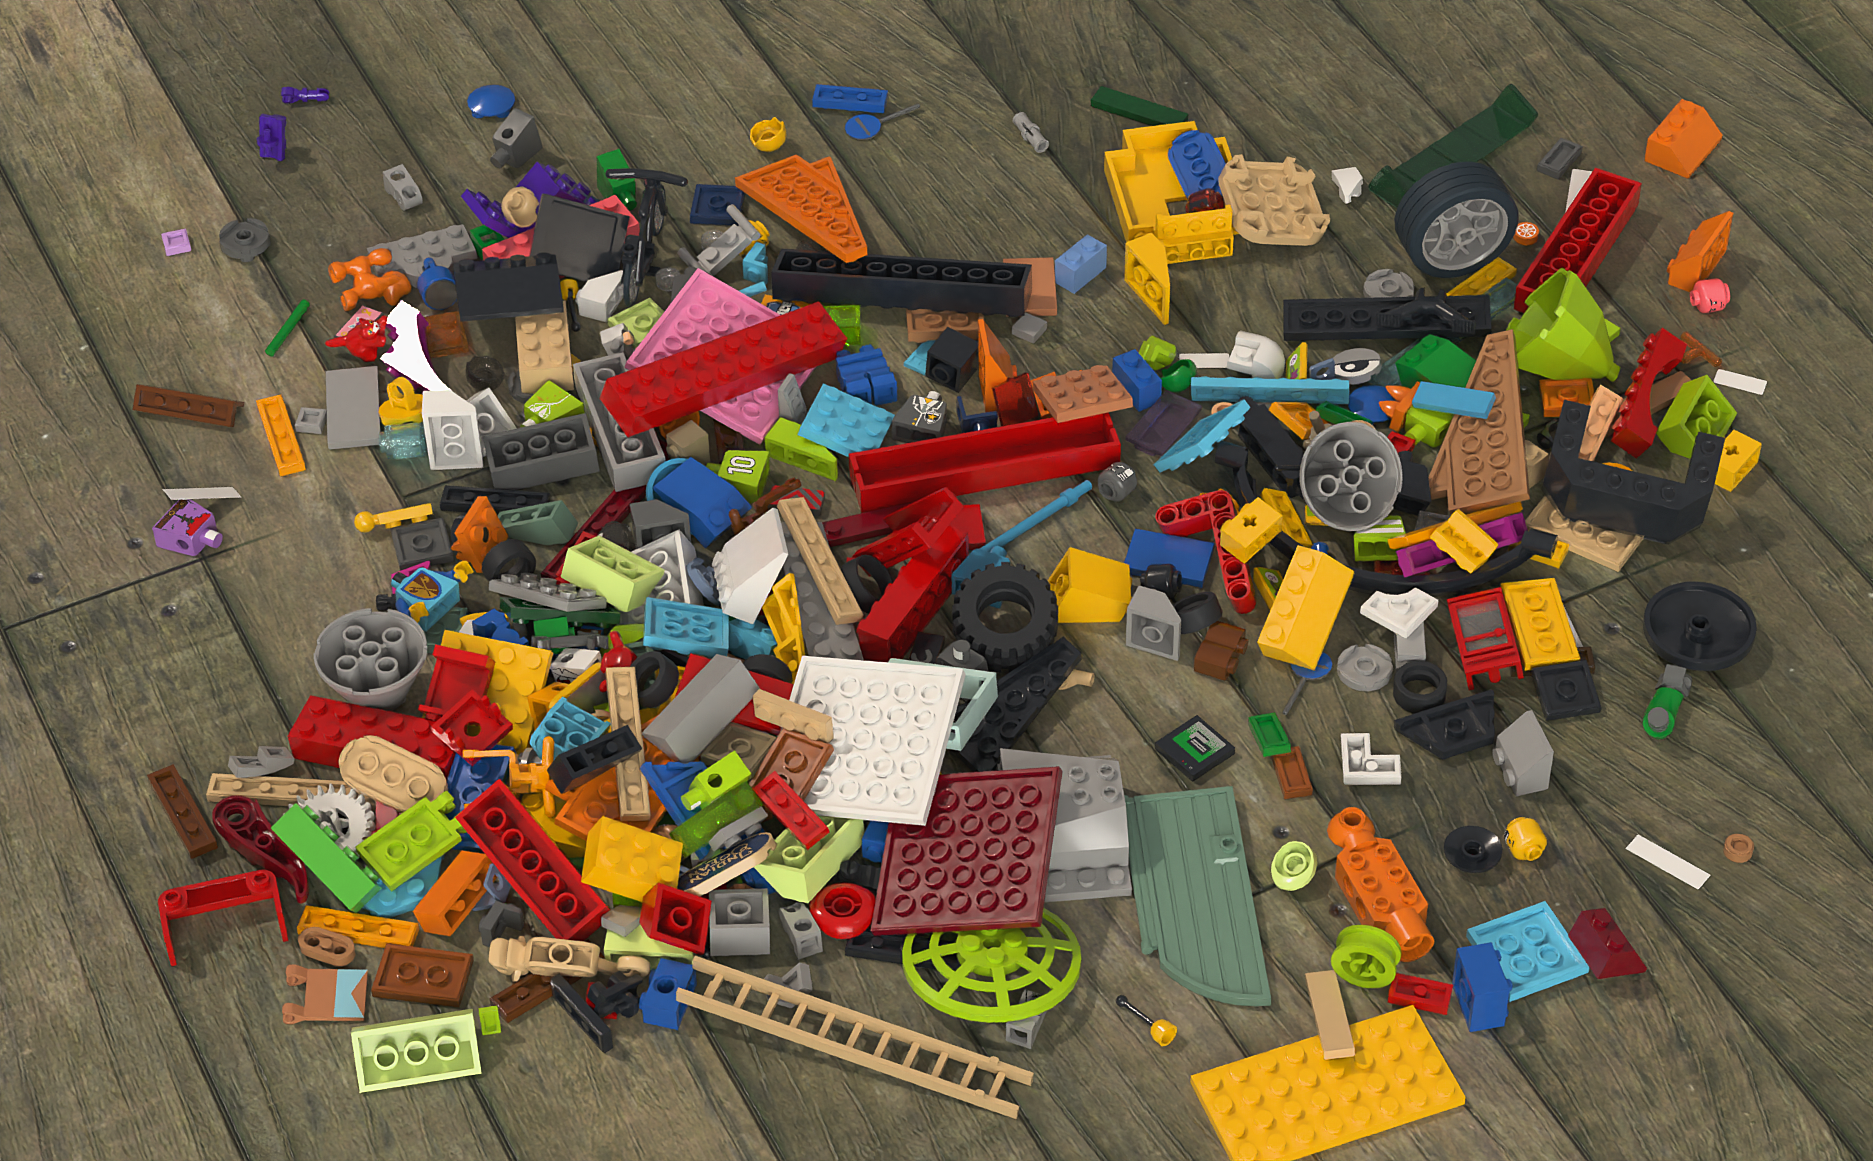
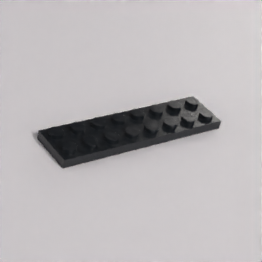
M1490 295L1447 296L1446 304L1467 319L1476 320L1475 334L1452 332V326L1442 323V319L1438 316L1420 314L1411 320L1401 322L1400 328L1377 326V312L1385 313L1414 301L1416 297L1283 300L1284 341L1424 338L1429 334L1440 338L1486 337L1492 332Z

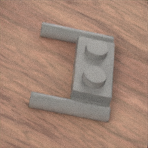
M731 204L727 207L726 211L738 223V227L733 224L697 256L698 262L684 247L680 248L677 254L688 267L699 268L714 276L749 246L752 241L758 240L761 234L737 207Z

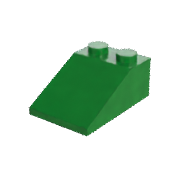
M1429 334L1410 351L1406 352L1395 364L1401 385L1404 387L1412 388L1417 381L1465 388L1476 360L1451 341Z

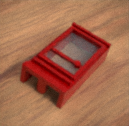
M1501 587L1447 599L1468 690H1474L1471 675L1488 672L1490 682L1497 683L1501 680L1499 669L1515 666L1518 680L1523 679L1521 660Z

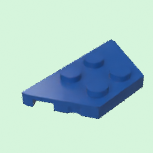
M652 762L643 763L639 769L699 860H703L711 848L708 841L724 827L735 809L728 799L706 812L700 806L689 811L683 805L681 796L689 791L688 788L694 778L707 769L703 762H689L688 764L668 762L666 765H652Z

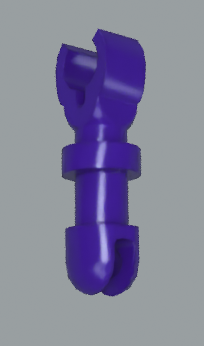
M283 87L281 90L282 102L288 104L298 100H303V102H308V100L327 101L329 99V91L326 88H317V90L302 88V90H298L293 87Z

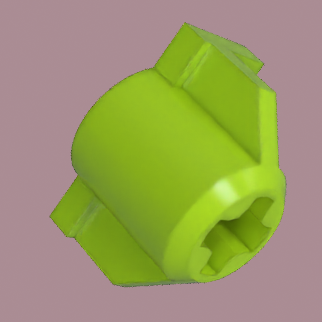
M1150 336L1147 341H1143L1139 354L1156 371L1170 365L1176 356L1177 350L1175 345L1155 336Z

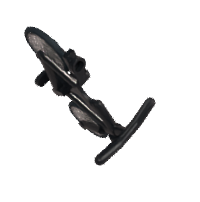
M638 168L608 169L605 172L606 177L609 179H644L645 190L643 191L638 212L641 219L639 236L628 235L625 239V244L622 246L623 274L621 284H623V297L627 307H632L635 304L640 286L642 287L645 276L659 277L661 275L660 267L651 266L654 258L657 257V248L652 243V238L660 233L664 216L668 214L665 189L660 183L665 182L685 187L688 184V180L683 176Z

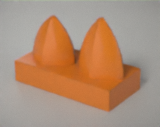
M1417 381L1412 388L1397 385L1385 387L1388 393L1396 400L1379 401L1382 411L1392 419L1389 426L1390 429L1399 432L1405 425L1407 411L1413 405L1412 400L1420 382Z

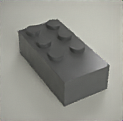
M586 413L482 436L494 489L519 490L600 471Z

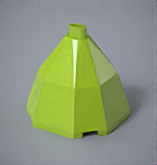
M1560 268L1528 296L1525 303L1529 308L1521 319L1513 317L1508 324L1507 330L1513 329L1516 338L1518 369L1553 380L1601 379L1605 377L1614 382L1619 375L1621 367L1613 362L1614 356L1603 312L1579 277L1570 270L1566 271Z

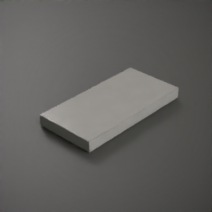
M371 366L326 371L327 440L329 450L381 445V422L378 413L380 407L378 367Z

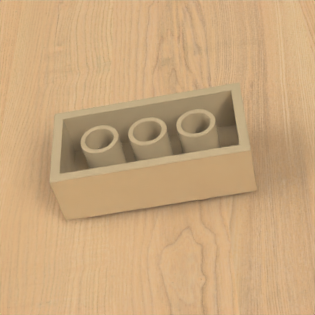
M563 301V313L515 317L522 393L534 394L549 380L565 391L574 390L566 301Z

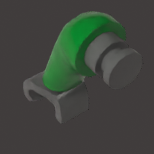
M1667 664L1665 672L1660 675L1655 687L1657 691L1642 719L1643 729L1648 736L1654 739H1663L1673 732L1679 707L1683 697H1688L1693 682L1692 677L1685 674L1686 668Z

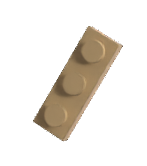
M761 689L753 695L755 717L784 727L786 730H794L805 734L812 740L818 739L829 744L834 738L831 716Z

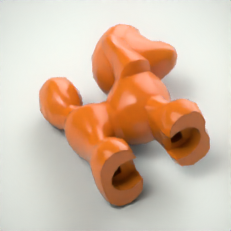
M375 249L368 256H358L351 261H336L329 264L328 272L333 283L344 280L346 275L354 276L353 288L343 291L342 296H340L341 304L345 311L353 310L360 299L372 300L384 296L389 305L397 306L400 298L411 292L412 286L409 279L399 271L386 272L382 277L372 274L371 266H382L392 261V254L388 249Z

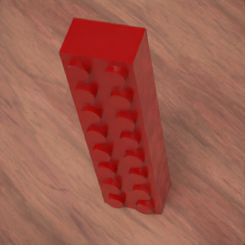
M1594 168L1517 285L1513 310L1525 313L1529 308L1525 303L1528 296L1560 268L1575 273L1586 287L1638 207L1642 183Z

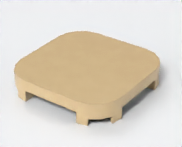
M1242 154L1234 155L1233 159L1225 164L1218 179L1225 204L1231 205L1232 224L1235 230L1243 238L1259 244L1307 246L1319 242L1330 223L1329 214L1322 213L1312 185L1316 177L1312 169L1307 172L1302 166L1294 163L1296 158L1286 157L1283 163L1245 161Z

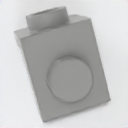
M800 962L783 977L768 974L764 978V980L807 995L812 991L809 965ZM781 999L777 1003L788 1008L795 1006V1004Z

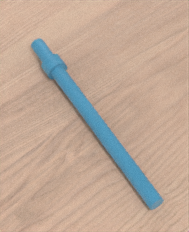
M1085 480L1073 489H1066L1060 493L1059 498L980 549L990 552L994 546L1003 547L1063 507H1070L1076 503L1080 496L1092 489V484L1090 481Z

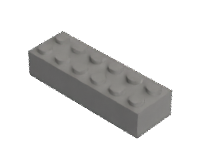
M623 352L573 364L575 387L581 402L584 403V411L615 492L647 485L653 471L665 462V456L654 428L627 437L600 400L606 379L629 371L625 368L627 360Z

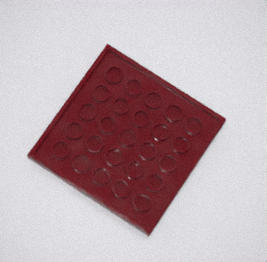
M1060 766L939 774L926 826L888 823L871 932L874 935L1041 927L1063 773Z

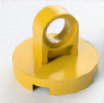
M398 377L388 384L387 393L389 400L385 401L378 411L382 424L390 428H404L403 423L413 421V425L421 423L423 421V395L415 394L412 384L404 377ZM397 386L402 389L404 395L399 392Z

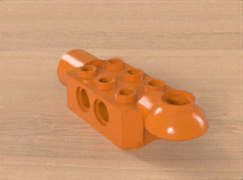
M1348 807L1343 809L1330 820L1327 828L1331 841L1335 845L1344 848L1337 855L1335 872L1337 883L1361 925L1382 929L1397 940L1402 951L1401 962H1411L1423 957L1434 945V938L1426 926L1428 910L1426 899L1391 839L1376 838L1373 822L1359 808Z

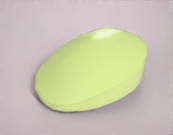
M1292 841L1282 846L1275 854L1271 866L1275 885L1287 891L1303 888L1315 875L1317 855L1303 842Z

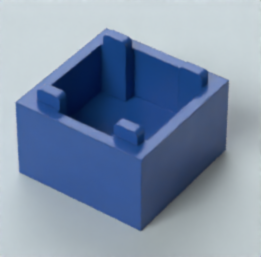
M1492 942L1457 948L1452 984L1469 1032L1502 1027L1505 1025V1018L1509 1014L1507 1005L1509 992L1512 990L1513 985L1510 979L1505 978L1499 962L1502 956L1499 950L1494 949Z

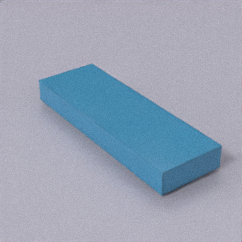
M1421 381L1412 404L1414 408L1487 419L1496 397L1493 392Z

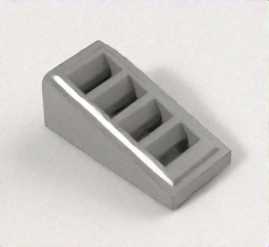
M789 373L778 389L779 418L801 424L808 412L795 375Z

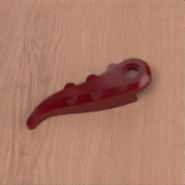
M230 796L217 803L212 812L213 824L218 833L226 840L228 846L245 856L249 864H258L273 872L276 878L280 876L287 880L295 890L296 901L300 904L305 903L309 896V881L305 863L271 829L272 826L264 815L258 800L255 799L254 802L248 797ZM233 814H241L244 816L243 819L238 822H231L228 820V818Z

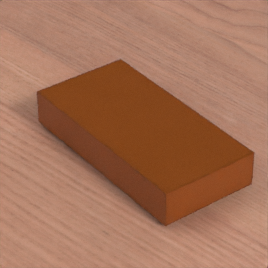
M1299 746L1291 747V752L1271 756L1284 799L1312 795L1313 788Z

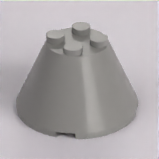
M1344 422L1324 429L1310 442L1301 461L1300 487L1304 500L1319 520L1335 529L1359 531L1378 524L1392 511L1398 492H1401L1402 466L1394 445L1382 432H1378L1364 423Z
M371 608L356 610L337 618L321 632L317 639L315 653H313L314 663L320 677L349 703L392 712L405 703L406 696L426 660V636L414 619L399 611L388 609V612H372Z

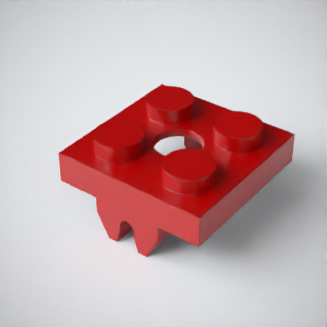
M472 689L431 726V729L435 735L463 758V750H491L513 730V724L501 714L495 702L493 704L490 703L487 695L481 697ZM469 723H477L480 725L481 731L477 736L471 737L465 734V726ZM463 758V759H464L465 761H467L471 766H473V765H475L481 758Z

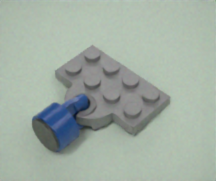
M463 224L452 225L446 229L434 232L428 231L422 235L404 237L397 241L380 243L367 248L368 255L373 250L379 248L388 249L392 254V261L382 266L373 265L377 277H382L389 271L403 273L407 276L413 287H418L425 305L434 310L446 309L457 301L453 263H459V261L464 259H477L475 247Z

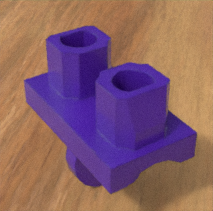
M261 114L259 116L257 145L260 147V157H270L278 161L285 159V116L277 114Z

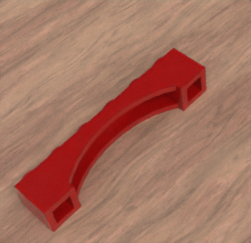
M1663 327L1655 335L1651 333L1643 343L1645 349L1637 359L1639 365L1631 376L1633 382L1626 390L1625 396L1627 398L1619 409L1621 415L1612 427L1615 431L1611 442L1636 459L1652 445L1658 429L1653 424L1650 412V392L1655 376L1661 372L1667 375L1682 361L1687 347L1686 343Z

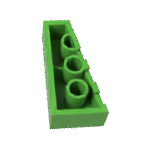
M295 803L271 829L349 910L358 913L382 889L376 882L379 877L368 866L363 868L357 862L359 856L350 847L346 846L344 848L337 840L339 836L328 825L324 826L318 820L319 815L310 806L302 807Z

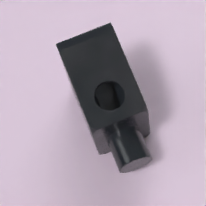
M1401 451L1398 455L1402 466L1401 492H1398L1393 509L1421 517L1431 503L1428 470L1425 465L1413 462V454L1411 452Z

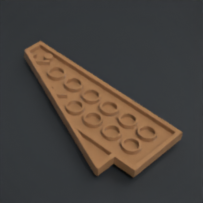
M1513 329L1486 336L1465 387L1495 394L1496 399L1488 418L1482 419L1454 414L1428 477L1431 500L1448 496L1450 515L1457 509L1467 514L1530 499L1516 338Z

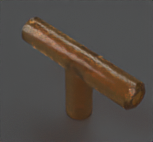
M1686 331L1681 334L1680 340L1692 348L1684 353L1681 363L1686 364L1702 356L1714 367L1721 365L1722 359Z

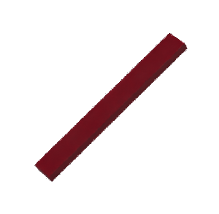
M658 439L665 456V461H668L667 443ZM647 485L615 492L614 489L541 572V578H557L556 573L566 558L568 548L575 545L583 531L594 536H598L603 532L602 537L608 539L631 513L630 504L638 503L646 496Z

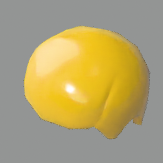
M773 117L771 120L760 121L750 130V140L753 146L765 152L779 149L787 137L784 122H780L776 117Z

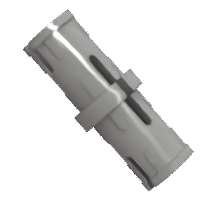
M1024 112L1017 113L1013 117V123L1021 131L1022 138L1025 141H1029L1037 153L1046 151L1049 142L1040 133L1038 125L1032 123Z

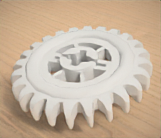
M330 783L327 793H324L322 787L318 785L316 796L307 789L308 800L306 801L297 795L298 805L302 807L310 806L319 815L318 820L324 826L328 825L339 836L337 840L344 848L346 846L350 847L359 856L355 847L370 837L372 831L376 828L373 822L375 814L371 811V804L369 802L365 803L363 794H360L356 799V791L351 789L350 793L346 795V789L343 784L340 786L338 793H335L334 786ZM338 813L342 814L347 819L339 818ZM349 827L347 833L344 835L342 833V828Z

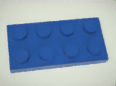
M495 745V746L491 749V750H512L513 752L516 753L514 747H511V746ZM455 754L447 784L448 792L454 798L452 802L456 805V808L450 813L445 814L449 820H452L458 813L464 810V804L472 803L498 779L507 784L509 756L482 757L475 765L471 766L460 755ZM467 832L461 833L462 841L451 848L485 854Z

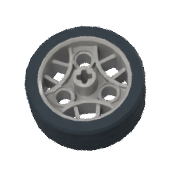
M1457 162L1439 167L1413 184L1397 207L1394 218L1395 231L1413 264L1422 273L1438 278L1460 277L1483 268L1505 250L1516 233L1519 213L1514 199L1499 175L1492 168L1482 163Z

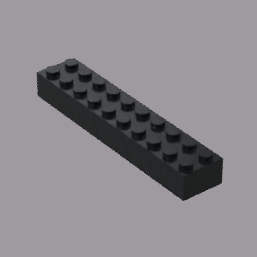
M781 249L771 272L772 298L782 300L783 302L805 301L813 304L819 301L821 303H831L832 305L852 304L858 307L881 306L884 309L897 307L908 310L928 309L934 312L956 311L960 314L973 312L984 315L1004 314L1009 317L1025 316L1032 294V264L868 254L854 262L846 263L829 251Z

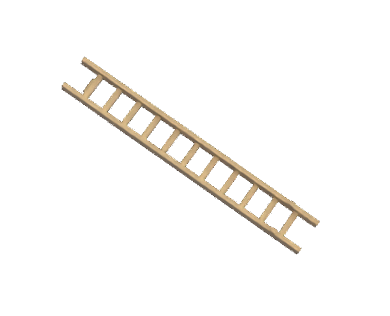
M698 956L693 958L692 969L709 974L715 978L713 981H710L703 996L679 987L676 991V1001L1014 1119L1018 1117L1020 1106L997 1098L1005 1078L1029 1086L1033 1082V1072L1001 1062L997 1057H987ZM723 980L743 986L733 1006L714 1000ZM751 989L771 996L761 1016L742 1010ZM779 999L798 1005L789 1026L770 1019ZM807 1009L827 1015L818 1035L798 1029ZM835 1019L855 1025L846 1045L826 1039ZM863 1028L882 1034L873 1055L854 1049ZM891 1038L911 1045L903 1065L882 1058ZM920 1048L940 1055L931 1075L911 1068ZM948 1058L968 1064L960 1085L940 1078ZM977 1068L997 1074L989 1095L984 1094L983 1090L977 1089L975 1091L968 1088Z

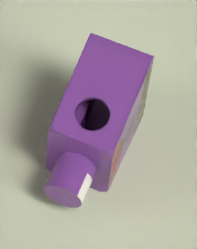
M191 499L178 500L152 527L157 547L191 556L197 555L206 545L218 548L223 539L222 534L217 532L214 515Z

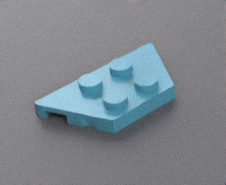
M444 854L392 892L379 878L376 882L382 889L362 909H367L372 916L392 918L414 910L440 878Z

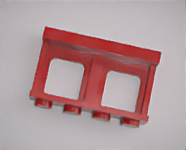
M944 487L885 516L883 520L893 532L857 550L852 558L870 555L879 560L886 569L930 549L964 506L953 492ZM861 567L865 571V573L870 577L871 574L863 567Z

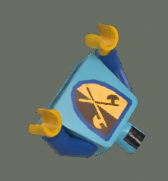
M461 561L455 565L453 570L448 572L431 571L423 567L418 568L409 577L398 572L391 580V586L396 588L395 607L397 611L414 619L422 630L426 632L460 601L459 582H466L468 580L467 575L472 574L474 571L467 561Z

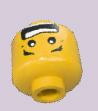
M1516 818L1508 824L1504 833L1505 843L1512 855L1518 860H1536L1542 855L1547 845L1546 836L1534 819Z

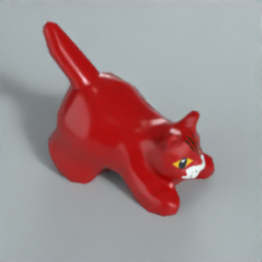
M383 315L376 321L359 318L360 324L348 331L347 335L327 340L325 345L334 348L345 346L353 356L365 362H373L377 357V349L384 347L386 343L385 328L388 317Z

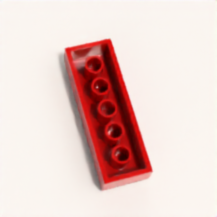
M949 525L930 549L911 557L908 564L901 567L895 581L888 584L882 598L873 604L869 615L858 624L856 633L859 637V646L864 661L888 663L891 658H904L913 646L917 632L925 630L952 594V574L969 556L968 532Z
M312 695L308 698L288 734L291 752L295 759L339 768L340 754L349 742L354 739L364 738L363 736H377L434 763L441 769L446 781L456 754L452 748L432 732L431 726L436 722L435 720ZM467 727L464 728L466 735H468Z
M501 779L493 783L455 816L457 821L556 939L585 941L602 926L601 917L612 909L593 886L581 882L582 873Z

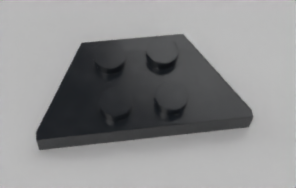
M1491 689L1394 720V729L1442 760L1494 744V691Z

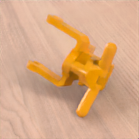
M547 736L543 739L542 764H519L518 754L512 750H463V758L509 756L510 789L518 798L520 794L543 793L545 815L550 818L556 815L555 795L546 791V784L550 780L547 769L554 761V739ZM470 803L464 804V809H465Z

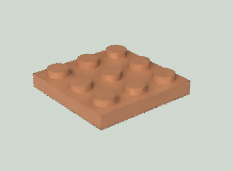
M1096 365L1091 367V369L1083 371L1072 370L1059 376H1044L1040 380L1033 381V391L1057 423L1133 407L1132 396L1107 365Z

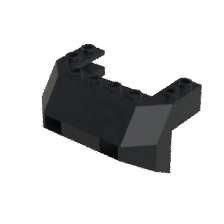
M1564 400L1541 490L1562 519L1567 520L1568 518L1573 522L1581 520L1589 522V525L1631 536H1640L1643 539L1668 545L1701 527L1713 492L1726 438L1698 432L1685 483H1680L1578 458L1591 406Z

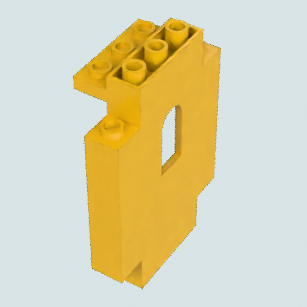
M1195 121L1123 130L1122 150L1104 152V172L1126 242L1153 233L1166 247L1167 264L1233 256V235L1239 234L1232 224L1231 205H1226L1225 201L1208 208L1193 207V213L1171 216L1169 214L1167 202L1187 200L1169 161L1168 150L1169 148L1171 150L1172 142L1179 135L1197 130ZM1214 138L1225 163L1232 160L1226 138Z

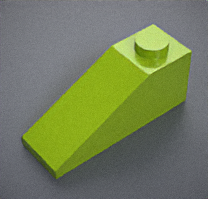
M780 417L765 436V449L769 451V457L836 481L838 478L837 459L824 446L799 436L798 432L801 424Z

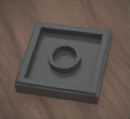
M443 517L390 528L400 571L426 561H430L431 566L454 561Z

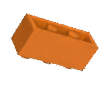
M461 850L415 907L413 913L424 932L451 937L487 891L483 884L492 861L486 854ZM496 875L493 877V883L497 879Z

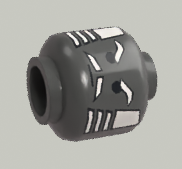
M1122 462L1113 463L1100 473L1098 477L1100 494L1104 498L1115 502L1123 500L1137 487L1135 471L1132 467Z

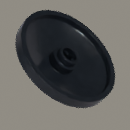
M1682 582L1660 590L1650 599L1644 613L1643 631L1651 648L1668 662L1691 670L1714 671L1733 666L1748 655L1755 641L1757 624L1748 604L1732 591L1706 582Z

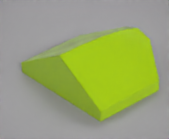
M644 624L616 625L610 632L618 631L624 644L634 643L643 638ZM610 635L607 636L608 649H603L602 647L600 649L602 658L604 653L609 652L613 648Z

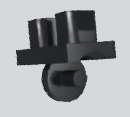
M618 971L609 978L607 983L609 988H606L599 981L591 984L587 998L595 1004L594 1012L600 1018L613 1012L621 1014L626 1018L635 1016L638 1013L640 997L637 995V987L643 982V978L638 974L628 978L621 971Z

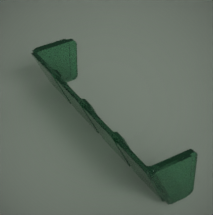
M1509 84L1490 107L1467 120L1461 126L1434 142L1405 163H1402L1394 170L1388 165L1384 166L1368 185V189L1397 208L1406 192L1423 176L1439 167L1452 163L1478 162L1529 128L1537 119L1538 112L1514 84Z

